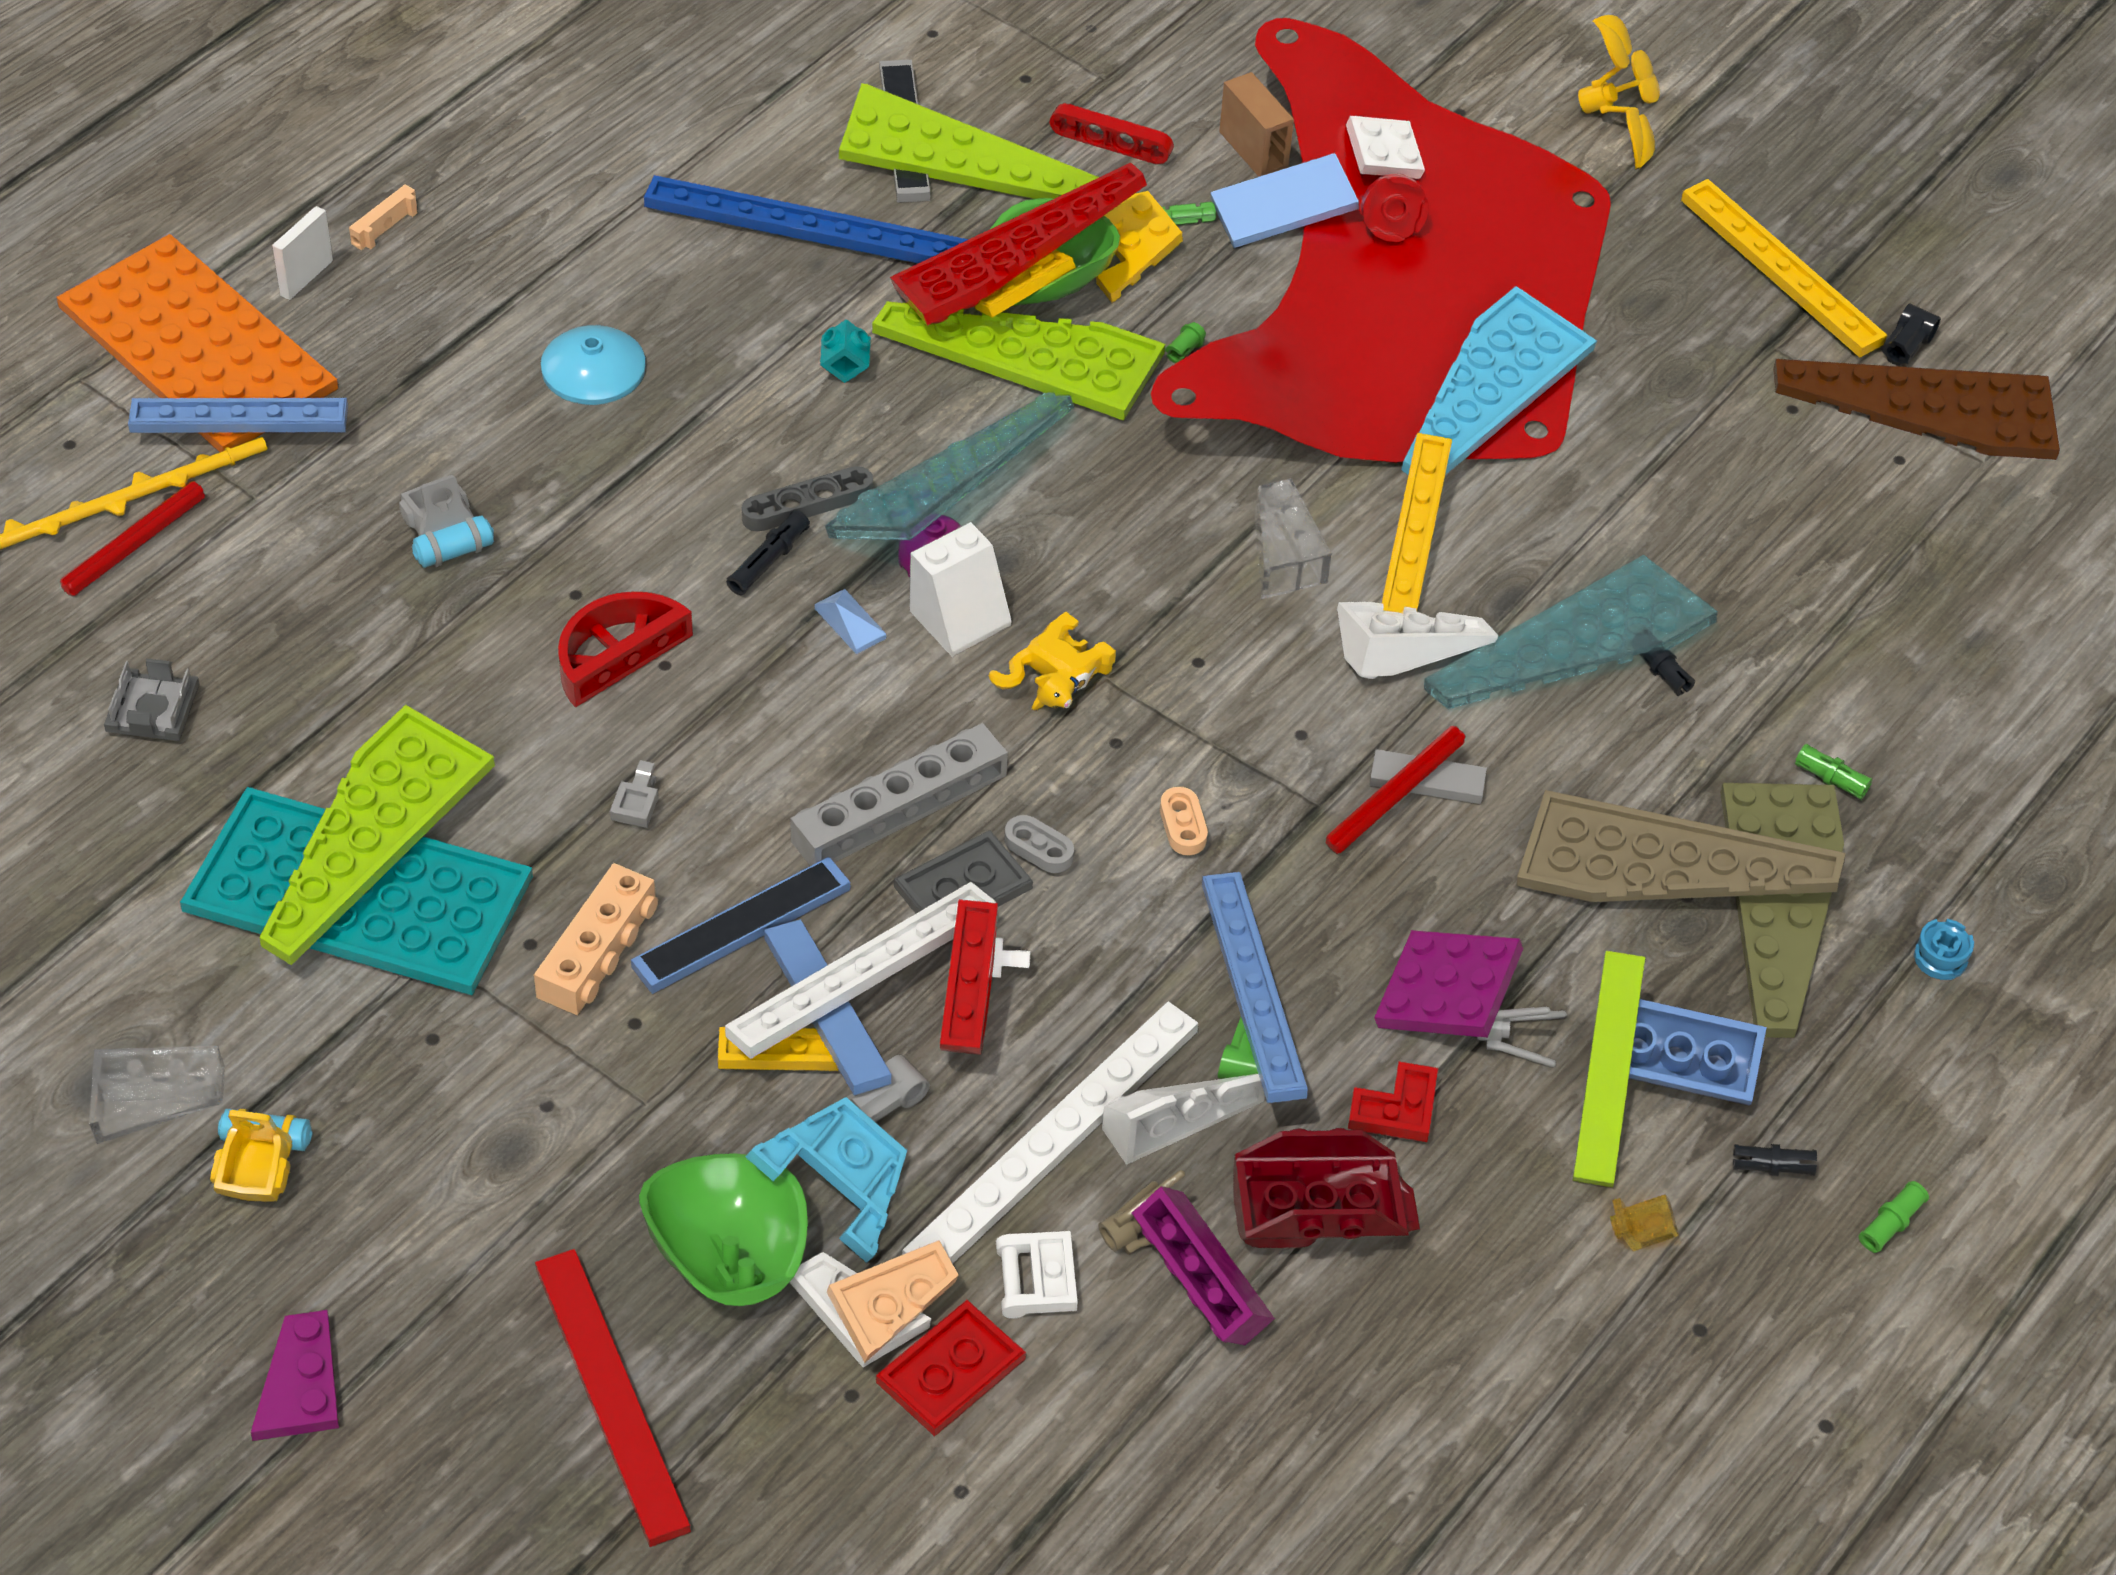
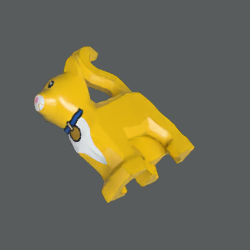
M1065 612L1049 623L1040 635L1031 640L1027 648L1018 652L1009 661V675L992 670L988 676L991 683L996 687L1012 689L1022 682L1025 677L1024 666L1029 665L1037 673L1041 674V676L1035 678L1038 690L1032 709L1035 711L1045 705L1052 708H1069L1073 701L1072 693L1086 687L1094 674L1101 673L1106 675L1112 671L1116 650L1103 641L1086 651L1088 642L1085 639L1080 642L1073 640L1068 632L1069 629H1075L1079 621Z

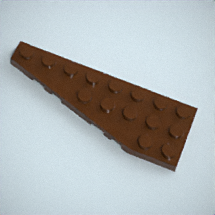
M1788 359L1775 360L1773 368L1775 393L1815 405L1817 402L1823 401L1839 406V412L1851 415L1852 410L1870 415L1869 421L1920 436L1928 432L1944 437V443L1957 446L1958 442L1977 447L1975 452L1988 456L2057 460L2060 448L2049 376Z

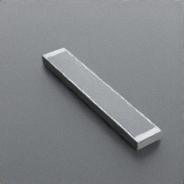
M912 59L879 61L882 90L918 104ZM900 169L893 170L897 203L930 201L928 174Z

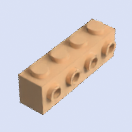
M612 864L535 972L536 998L577 1016L586 1003L590 1004L593 1002L606 974L611 975L614 972L619 956L626 946L630 947L634 943L640 925L645 918L650 919L657 908L658 898L655 897V883L653 879L618 864Z

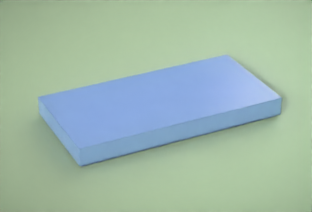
M1335 153L1210 192L1211 201L1215 205L1216 212L1233 248L1359 209V201Z

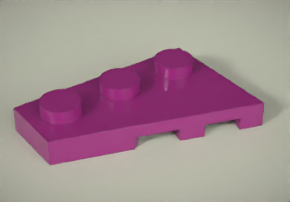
M328 1310L287 1315L284 1317L250 1432L252 1441L339 1428Z

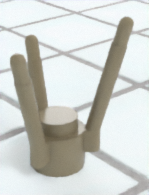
M1179 1170L1159 1186L1156 1181H1152L1115 1214L1099 1223L1098 1227L1101 1236L1111 1250L1117 1252L1124 1248L1129 1255L1141 1247L1152 1245L1146 1237L1137 1239V1234L1141 1232V1226L1132 1215V1212L1160 1186L1166 1188L1173 1187L1174 1184L1185 1176L1183 1170Z

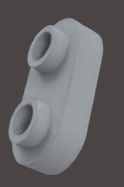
M1019 815L1007 822L1004 841L1009 850L1050 873H1060L1070 868L1074 860V845L1068 837L1028 815Z

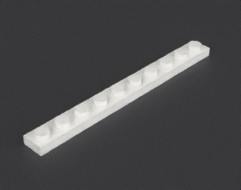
M1168 1001L902 1250V1255L939 1240L953 1264L1103 1122L1104 1106L1108 1105L1116 1097L1133 1094L1198 1032V1022Z

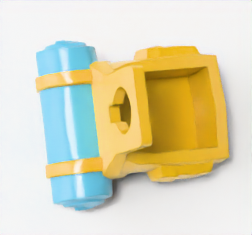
M241 1108L239 1110L225 1109L218 1122V1135L220 1140L225 1141L223 1149H219L215 1153L210 1177L211 1182L214 1184V1191L217 1194L246 1201H277L279 1194L284 1193L291 1166L287 1158L291 1150L305 1151L311 1142L313 1132L310 1120L296 1118L294 1115L284 1117L254 1113Z

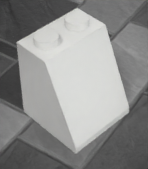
M971 522L911 552L910 612L952 657L1010 627L1012 622L993 545Z

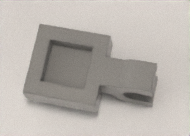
M640 760L633 782L621 781L610 809L611 820L648 828L659 798L658 789L654 788L656 776L652 775L655 763Z

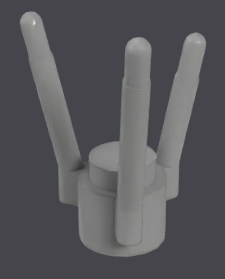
M1549 1007L1499 1010L1488 1038L1477 1037V1040L1487 1041V1050H1499L1538 1064L1555 1067V1060L1501 1042V1038H1509L1510 1021L1566 1018L1567 1013L1566 1011H1550Z

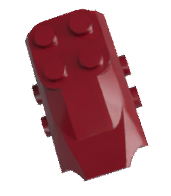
M1298 1128L1290 1131H1280L1235 1154L1233 1198L1240 1238L1252 1247L1302 1248L1310 1246L1317 1238L1343 1237L1355 1239L1365 1236H1409L1408 1232L1420 1229L1414 1190L1399 1175L1395 1152L1363 1130L1335 1128L1326 1131H1307L1306 1129Z

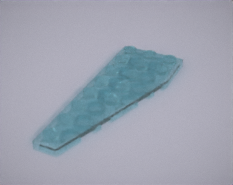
M1052 392L1042 394L1035 401L964 440L950 444L944 451L872 490L861 493L856 502L849 507L839 510L836 514L837 517L825 525L829 538L911 540L1073 410L1074 405L1071 396H1055V393Z
M1642 555L1502 634L1495 643L1479 647L1424 679V690L1447 709L1489 699L1492 692L1510 688L1512 692L1525 689L1526 683L1542 680L1543 684L1596 671L1599 664L1615 660L1619 664L1631 662L1634 655L1645 652L1653 654L1659 650H1669L1716 623L1718 611L1645 555Z

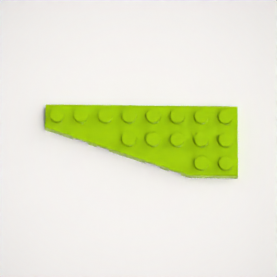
M889 301L886 302L872 323V333L1121 420L1126 418L1165 354L1166 345L1103 322L1090 321V326L1071 324L1072 319L1059 318L1058 323L1039 321V319H1036V316L1002 312L992 318L984 313L982 315L964 314V309L950 314L943 322L926 325L908 303Z
M404 705L355 752L350 762L351 768L346 778L341 779L337 787V795L331 807L326 808L303 852L304 859L298 870L294 869L289 879L290 886L282 901L277 902L259 937L261 947L292 965L495 767L493 755L411 707Z

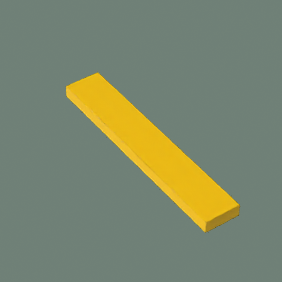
M1417 433L1382 598L1383 610L1403 613L1404 607L1416 608L1418 610L1452 445V439Z

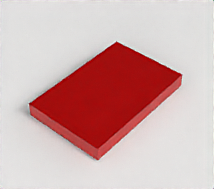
M966 1300L876 1375V1383L935 1437L1021 1364L1026 1358V1352L971 1302Z

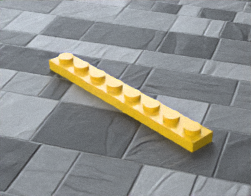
M1709 179L1683 191L1681 201L1859 358L1884 345L1887 334Z

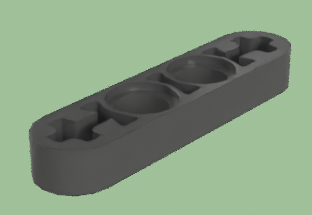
M855 466L752 496L746 499L741 507L743 525L751 531H765L780 526L794 510L802 512L808 518L864 501L873 493V475L868 469ZM820 490H829L833 495L828 498H821L816 496L815 493ZM792 499L798 501L800 505L788 508L783 506L782 503Z

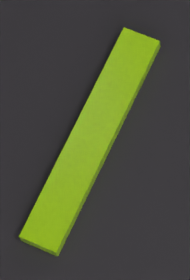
M1606 951L1604 955L1572 1181L1612 1188L1614 1185L1645 957L1612 951Z

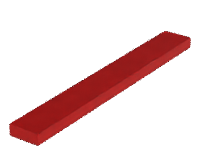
M575 1249L535 1262L537 1274L649 1547L690 1533V1524Z

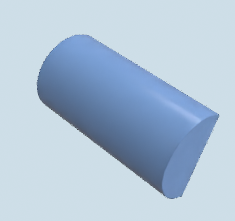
M1639 999L1629 1079L1750 1106L1753 1100L1767 1027Z

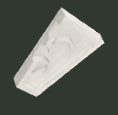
M822 1252L802 1263L790 1284L862 1367L867 1366L930 1328L931 1318L920 1313L864 1363L827 1294L830 1284L857 1273Z

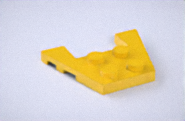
M1149 191L1135 193L1104 215L1113 223L1120 235L1115 255L1121 263L1104 270L1096 277V284L1111 303L1121 297V291L1129 284L1133 286L1141 279L1140 274L1150 265L1156 266L1183 242L1182 231Z

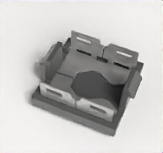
M146 658L148 674H140L139 669L129 668V663L126 661L119 679V685L114 692L108 709L109 712L104 723L105 731L180 741L200 685L199 678L197 676H190L189 669L186 670L183 679L174 678L171 667L172 662Z

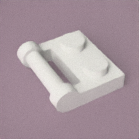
M1070 1231L1006 1234L997 1238L996 1249L997 1254L1002 1259L1005 1297L1001 1301L1003 1316L1014 1319L1028 1313L1077 1311L1078 1301ZM1030 1252L1033 1294H1021L1018 1255Z

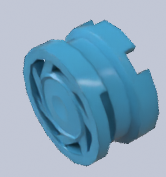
M1935 919L1928 922L1922 928L1914 952L1915 962L1922 972L1940 980H1951L1961 976L1967 968L1968 960L1974 948L1973 936L1966 933L1964 925L1951 919H1946V922H1938Z

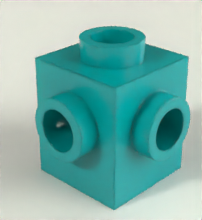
M847 319L837 326L829 328L822 335L820 366L842 382H848L869 367L871 337L863 329L856 327Z

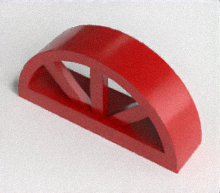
M634 591L604 596L581 608L565 625L558 645L561 683L569 701L576 708L693 636L692 611L669 597L655 593ZM635 623L634 633L621 641H618L606 630L608 627L619 624ZM591 636H594L607 648L596 656L575 655L578 648Z
M958 900L940 1038L941 1051L977 1055L982 1053L992 985L998 903Z

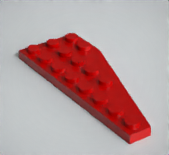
M1128 163L891 276L894 289L926 325L943 322L950 314L961 309L976 306L980 300L993 294L1147 186L1144 174L1135 165Z

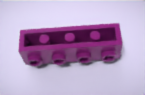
M1160 1186L1132 1212V1215L1142 1227L1143 1235L1158 1249L1164 1258V1263L1168 1270L1186 1288L1189 1299L1203 1312L1210 1322L1212 1331L1221 1341L1246 1345L1275 1319L1184 1192Z

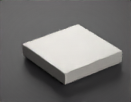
M317 206L272 245L280 296L291 300L333 261L326 210Z

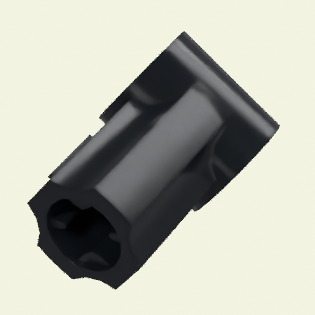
M1909 303L1903 310L1896 329L1884 343L1882 352L1886 355L1888 362L1896 366L1903 363L1908 364L1923 343L1928 345L1938 330L1941 317Z

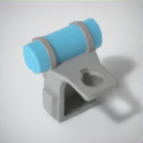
M453 475L423 484L401 494L400 512L406 524L414 528L418 533V537L413 539L412 551L415 560L423 568L435 565V567L441 566L444 561L473 551L475 553L481 552L483 547L493 544V528L482 515L473 516L469 509L470 505L467 495Z

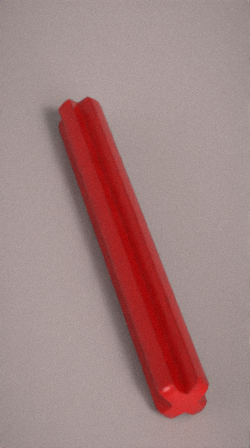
M195 481L189 482L60 579L63 591L70 596L77 595L205 498L202 486L198 485Z
M1450 726L1332 830L1326 837V845L1336 854L1343 852L1460 748L1465 742V734L1457 726Z

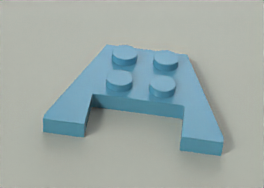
M847 1097L815 1113L791 1129L788 1128L778 1133L767 1142L756 1145L745 1156L774 1181L798 1154L860 1209L858 1215L839 1239L866 1263L874 1257L879 1246L877 1241L880 1231L884 1228L888 1214L886 1212L890 1198L895 1193L907 1150Z

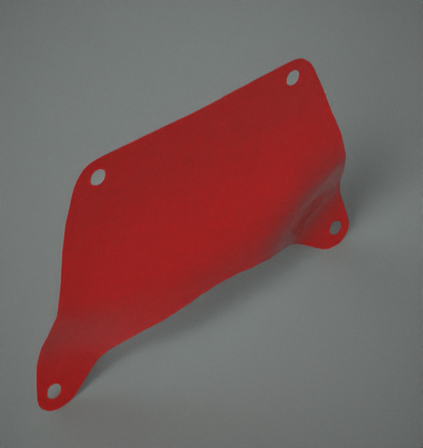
M1276 18L1265 22L1258 29L1255 47L1284 87L1291 105L1302 163L1335 153L1359 201V209L1304 226L1299 262L1292 281L1278 308L1256 329L1210 342L1165 369L1157 376L1150 394L1152 403L1162 414L1170 417L1234 419L1271 428L1293 440L1338 457L1403 462L1417 433L1420 432L1453 362L1456 361L1475 319L1514 287L1517 286L1583 331L1585 315L1610 213V195L1594 177L1548 150L1512 134L1474 122L1428 101L1372 52L1346 35L1296 19ZM1290 29L1298 34V39L1293 43H1282L1277 40L1276 34L1280 30ZM1350 116L1410 121L1425 168L1420 179H1412L1424 190L1429 203L1428 218L1422 229L1404 238L1405 240L1384 241L1376 237L1364 223L1361 213L1362 198L1368 186L1383 176L1360 174L1346 127ZM1579 191L1587 192L1593 196L1594 204L1591 207H1581L1573 201V194ZM1577 365L1465 459L1534 458L1556 451L1564 441ZM1186 388L1195 393L1196 399L1189 405H1179L1172 400V393L1177 389ZM1529 421H1538L1546 426L1548 433L1544 438H1533L1526 433L1524 426Z

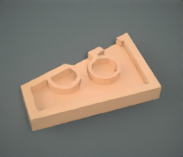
M938 1240L832 1283L828 1286L827 1294L864 1363H866L956 1282L958 1273L941 1242Z

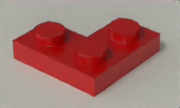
M1399 1061L1394 1094L1354 1087L1348 1129L1427 1142L1438 1068Z

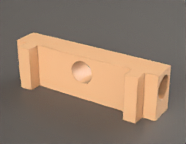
M406 184L351 225L349 227L351 244L360 250L365 247L372 249L376 246L375 239L407 214L412 217L417 214L415 190Z

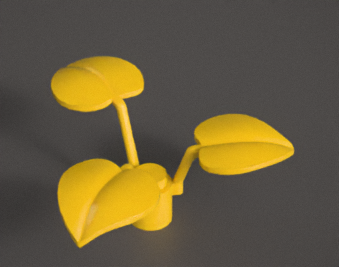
M1604 15L1595 18L1592 22L1601 31L1606 48L1615 67L1600 79L1592 81L1591 86L1581 88L1578 92L1579 103L1586 114L1598 110L1602 114L1607 112L1626 113L1635 158V169H1638L1653 156L1655 151V139L1651 125L1644 114L1639 115L1638 108L1612 105L1618 99V92L1635 86L1639 87L1640 95L1644 102L1648 104L1654 103L1659 99L1660 87L1653 73L1651 61L1643 50H1637L1631 56L1632 71L1636 80L1616 87L1613 83L1606 82L1621 69L1628 67L1630 63L1628 55L1632 51V45L1628 30L1623 21L1614 15Z

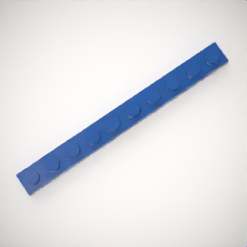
M656 175L653 176L644 195V207L914 263L923 262L969 240Z

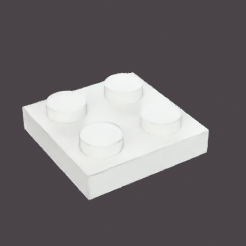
M1360 116L1349 117L1346 127L1360 174L1381 176L1404 174L1410 178H1421L1425 168L1410 121Z

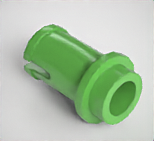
M1192 322L1181 327L1180 335L1165 348V352L1168 353L1166 356L1170 361L1177 363L1187 357L1195 348H1199L1204 344L1206 332L1201 325Z

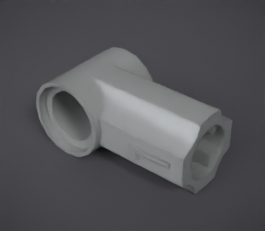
M896 1055L885 1063L891 1073L890 1085L857 1095L852 1093L847 1096L851 1102L874 1122H877L900 1105L904 1108L916 1105L925 1097L929 1090V1081L903 1055Z

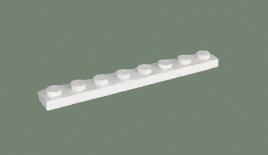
M969 882L725 1025L726 1038L750 1059L952 940L954 938L959 899L996 903V901L975 884Z

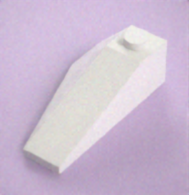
M1339 602L1337 607L1344 658L1359 676L1367 679H1374L1377 676H1393L1495 643L1498 639V634L1483 618L1439 612L1436 618L1417 612L1416 608L1404 607L1403 613L1383 610L1384 605L1382 603Z
M1259 1074L1140 1090L1128 1096L1116 1097L1108 1105L1104 1106L1102 1130L1127 1165L1264 1102L1265 1094Z

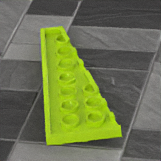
M861 83L839 148V159L890 170L900 169L928 174L929 178L1032 199H1055L1099 178L864 83Z

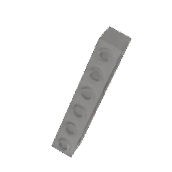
M983 723L971 729L962 730L955 737L939 745H932L924 752L908 760L900 761L892 768L876 776L867 777L860 784L844 792L833 794L828 800L814 807L801 810L790 818L791 842L810 866L827 857H830L835 863L1006 777L1008 752Z

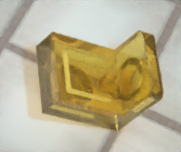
M1666 1194L1626 1207L1621 1198L1612 1200L1616 1213L1610 1216L1614 1233L1618 1239L1624 1238L1632 1251L1679 1236L1671 1203Z

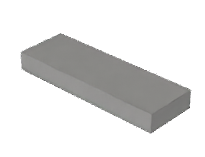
M1376 749L1369 786L1381 788L1416 756ZM1444 761L1409 793L1481 804L1487 768Z

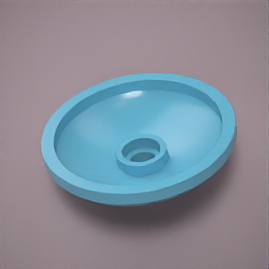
M601 325L581 326L562 333L549 343L541 358L542 377L548 388L565 400L586 405L605 404L627 396L641 383L646 369L644 352L634 338L618 329Z

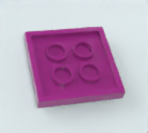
M1411 930L1374 1019L1378 1028L1488 1038L1523 951L1520 938Z

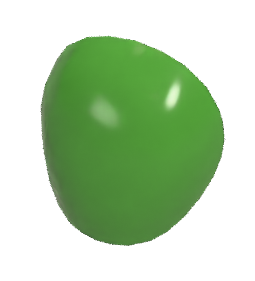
M1031 199L1013 205L1000 215L991 229L1053 199ZM1103 216L1058 247L1056 250L1073 258L1076 268L1013 306L1058 300L1080 291L1111 264L1120 240L1117 228L1107 217Z
M737 1153L699 1156L671 1164L657 1171L644 1182L639 1194V1203L649 1235L667 1262L703 1295L724 1305H752L767 1300L779 1293L794 1278L801 1264L806 1246L808 1226L807 1203L797 1178L785 1168L772 1181L745 1157V1154Z

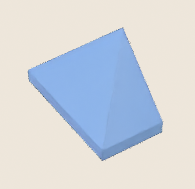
M846 589L815 604V610L855 654L886 639V633Z

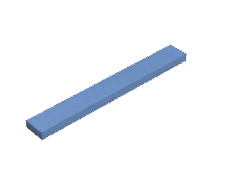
M1234 872L1202 876V888L1267 1103L1307 1099L1308 1088L1241 873Z

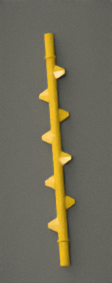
M263 437L233 448L226 447L225 451L211 456L200 454L196 457L195 462L155 477H150L142 472H136L133 475L131 486L85 503L73 501L69 509L26 525L9 519L5 522L4 532L0 534V550L44 533L56 535L60 527L105 510L117 516H122L125 514L127 502L170 486L184 487L188 479L229 464L233 466L239 460L266 451V442Z

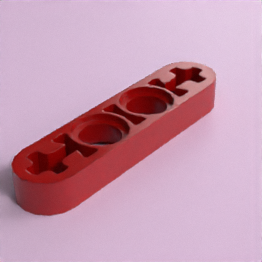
M1063 103L1058 105L1049 120L1052 130L1058 135L1153 164L1165 163L1174 148L1171 137L1164 132L1071 104ZM1092 124L1100 127L1103 134L1095 133L1089 125ZM1120 134L1129 135L1134 143L1125 142L1120 137Z

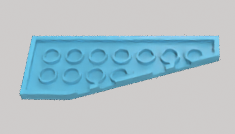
M1517 286L1476 318L1419 432L1452 439L1446 474L1594 351L1597 340ZM1416 437L1401 468L1407 475H1409Z

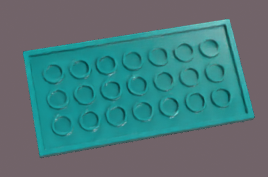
M247 787L181 899L182 912L261 934L277 902L282 901L290 886L289 879L294 869L298 870L304 859L303 852L326 809ZM422 837L310 949L473 995L533 878L532 867Z

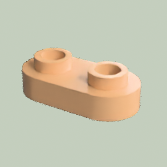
M1173 787L1166 790L1161 797L1160 814L1169 844L1179 854H1198L1206 846L1208 833L1198 797L1192 790L1185 787Z

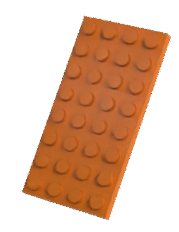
M171 234L56 297L58 307L159 398H324L338 389L337 378ZM208 432L199 434L219 452L225 451L226 447L233 448L244 444L265 432Z

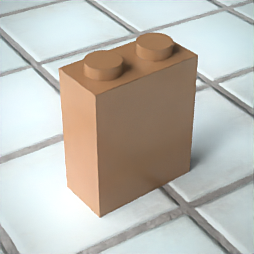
M1252 72L1224 82L1219 132L1258 177L1288 168L1294 118Z

